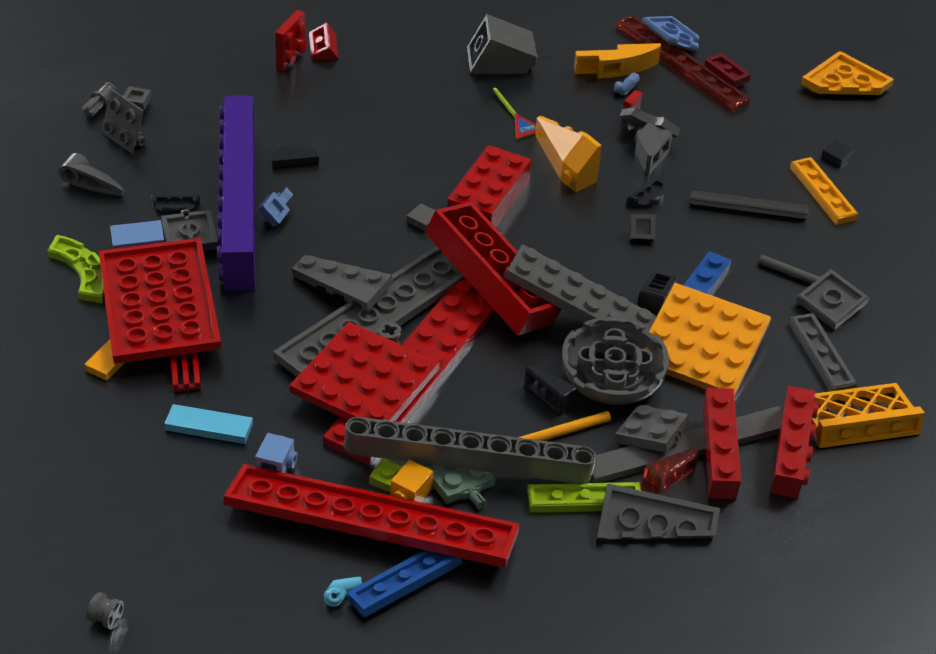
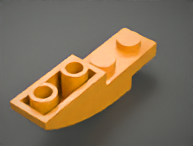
M660 43L617 45V50L576 51L574 72L575 74L597 73L598 79L630 75L633 72L638 73L658 64L661 45Z

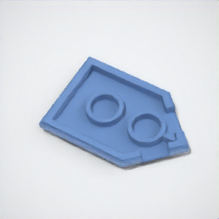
M673 16L642 18L643 25L667 43L692 52L698 51L699 35Z

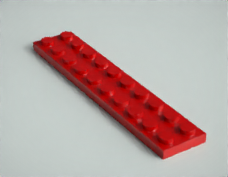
M462 280L450 288L402 344L409 349L438 361L439 370L395 422H407L496 313L469 281ZM339 417L323 436V444L371 466L376 459L375 457L353 455L345 450L344 435L345 425L348 420Z
M243 464L224 495V505L239 510L252 511L266 516L279 517L293 522L306 523L320 528L333 529L352 535L373 538L378 541H387L405 547H414L432 551L433 553H441L504 568L507 565L519 532V523Z

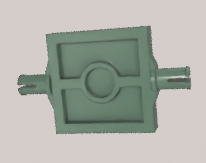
M418 463L433 471V487L446 504L460 499H470L478 510L483 509L487 505V501L481 496L480 492L495 485L496 478L491 472Z

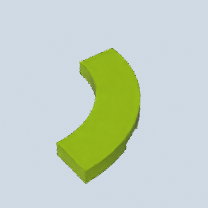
M56 235L47 251L48 257L68 264L77 272L81 279L78 291V298L80 300L104 303L105 295L99 256L95 252L86 249L81 242Z

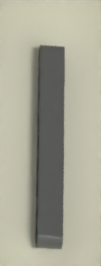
M364 417L350 418L345 425L344 448L353 455L406 462L410 459L422 464L577 484L588 483L592 478L597 457L594 450L586 446Z

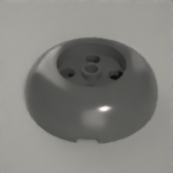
M601 317L584 322L581 328L575 332L572 330L568 334L562 349V365L570 383L578 388V391L587 398L608 405H628L649 397L660 387L665 379L669 365L667 348L658 335L653 336L645 330L646 326L641 323L619 317ZM611 324L622 328L641 342L637 344L630 343L625 338V333L622 330L616 328L606 330V325Z

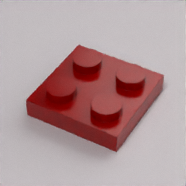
M296 10L275 32L276 69L285 71L306 50L305 31L307 24L305 22V12Z

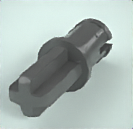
M105 83L98 92L91 94V99L82 107V112L85 113L86 117L94 116L101 108L107 106L111 91H117L112 83Z

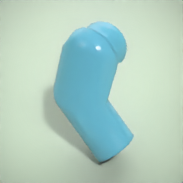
M361 577L333 580L324 593L325 603L331 607L338 606L346 597L347 591L362 584Z

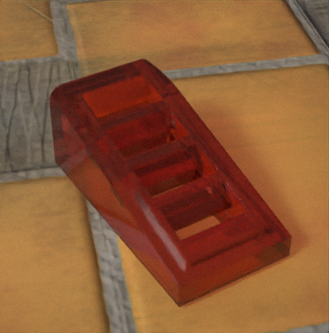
M694 447L644 466L642 484L652 493L660 495L695 470L699 450Z

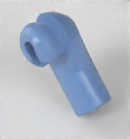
M633 72L623 83L620 81L616 82L614 92L619 93L620 96L626 95L639 82V75Z

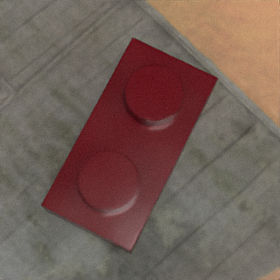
M723 53L705 59L704 67L732 88L750 81L751 74Z

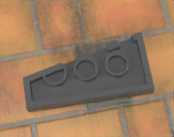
M304 255L292 268L293 277L314 287L323 286L326 288L327 293L331 295L338 293L344 296V301L351 304L357 302L361 304V309L369 311L393 284L391 274Z
M607 484L596 541L712 539L716 536L720 508Z

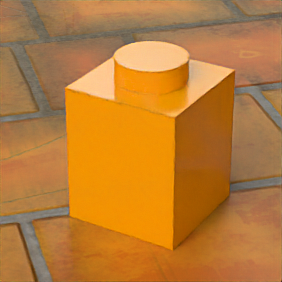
M409 459L392 478L390 496L423 502L433 490V471Z

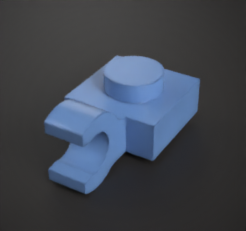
M287 187L282 193L278 192L276 194L273 192L266 197L257 210L274 227L289 212L290 209L286 203L293 194Z

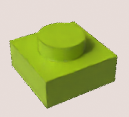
M382 459L369 476V484L390 493L391 480L403 466L387 459Z

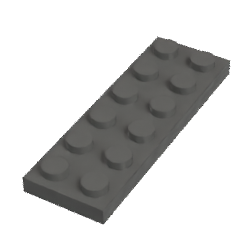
M523 244L504 276L505 279L585 322L601 317H619L641 323L646 326L645 330L649 332L657 317L649 310L640 308L629 302L625 297L614 294L604 286L586 279L580 273L573 272L562 266L559 262L551 260L538 253L535 249ZM611 324L606 325V330L612 328L622 330L625 333V338L630 343L637 344L641 342L622 328Z

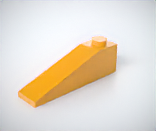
M542 116L537 117L535 137L560 180L574 192L597 183L602 145L585 132L580 131L577 133L573 131L572 127H561L556 121Z

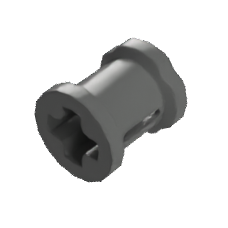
M384 322L378 327V335L400 344L398 338L401 336V327L394 322Z

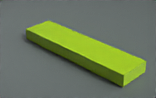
M640 482L528 484L530 513L602 511L607 484L641 491Z

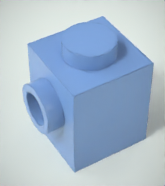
M267 433L255 456L256 466L288 473L289 468H294L298 453L294 451V439Z

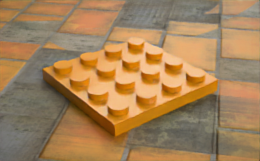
M674 283L649 333L653 336L658 335L667 348L669 365L666 375L703 389L732 388L734 389L735 396L767 331L771 316Z

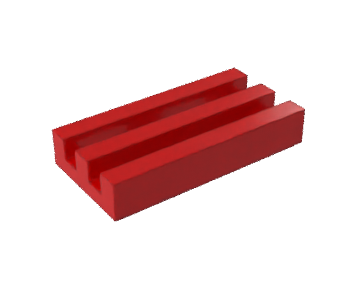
M197 352L170 356L173 391L201 389ZM187 357H192L195 383L189 384ZM176 358H182L184 384L178 385Z

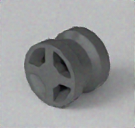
M98 592L89 603L86 618L92 623L101 622L105 628L113 629L122 616L124 602L117 598L113 600L108 599L106 594Z

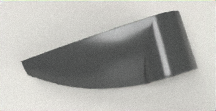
M73 153L59 169L61 179L69 184L117 196H122L124 193V189L113 178L90 166L87 158L80 153Z

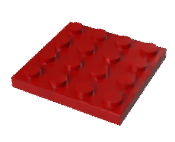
M348 322L289 385V392L346 420L353 417H364L395 422L437 373L439 362L352 322Z

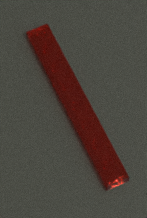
M633 14L616 22V28L638 44L660 43V60L732 112L749 105L750 98L679 47L667 43L643 25L642 21Z

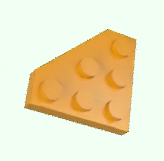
M839 51L804 75L801 85L818 94L881 95L892 87L894 79Z

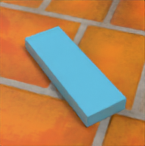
M173 404L164 425L166 431L246 444L253 425V418Z

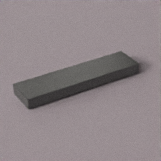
M814 313L790 317V327L828 390L838 391L856 388L857 383Z

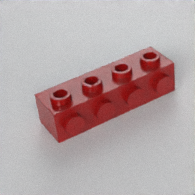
M788 386L783 404L770 493L798 498L802 485L807 486L810 469L805 468L806 462H811L813 446H808L809 440L813 441L816 424H811L812 418L816 419L819 403L814 402L816 393L814 390Z

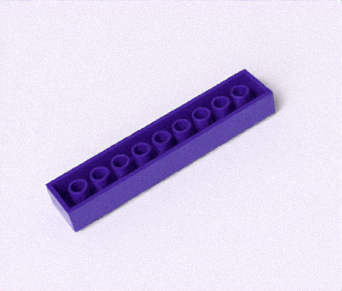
M225 96L224 105L220 106L221 135H219V144L221 150H219V164L221 165H219L218 181L220 195L218 196V210L220 211L218 213V228L220 229H217L219 244L217 246V261L223 263V265H218L219 280H224V291L255 290V129L253 96Z

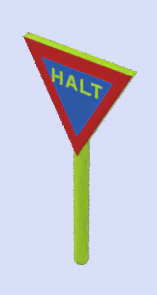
M494 88V93L515 118L516 140L535 135L536 124L518 115L499 90Z

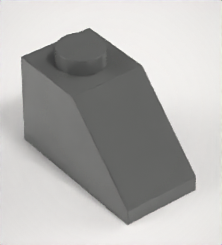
M647 123L642 130L639 129L634 138L636 143L635 154L644 172L650 174L670 151L673 132L651 123Z

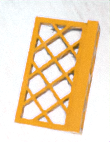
M897 383L815 393L814 402H818L821 407L818 408L816 419L812 418L811 424H816L815 442L819 448L921 434L925 412L920 406L913 407ZM893 393L895 398H891L882 394ZM857 397H866L871 400L868 402ZM840 400L846 402V404L842 405L833 401ZM878 401L889 406L885 408L875 403ZM851 405L858 406L860 408H863L864 410L859 411L851 408ZM829 408L839 413L836 415L825 410Z

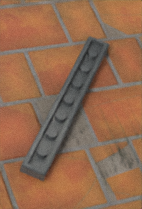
M780 406L736 417L738 445L778 435L782 417ZM704 426L682 432L681 441H675L667 453L628 446L596 455L591 481L593 483H603L705 455Z

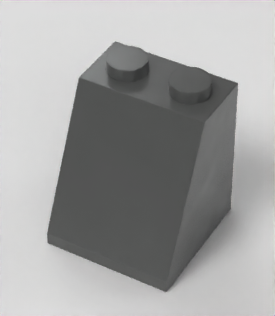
M486 14L467 46L470 73L527 74L531 66L533 67L538 59L533 32Z

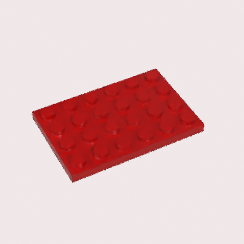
M201 238L99 251L114 364L222 349Z

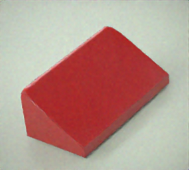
M328 23L309 32L311 58L313 60L338 59L336 34Z

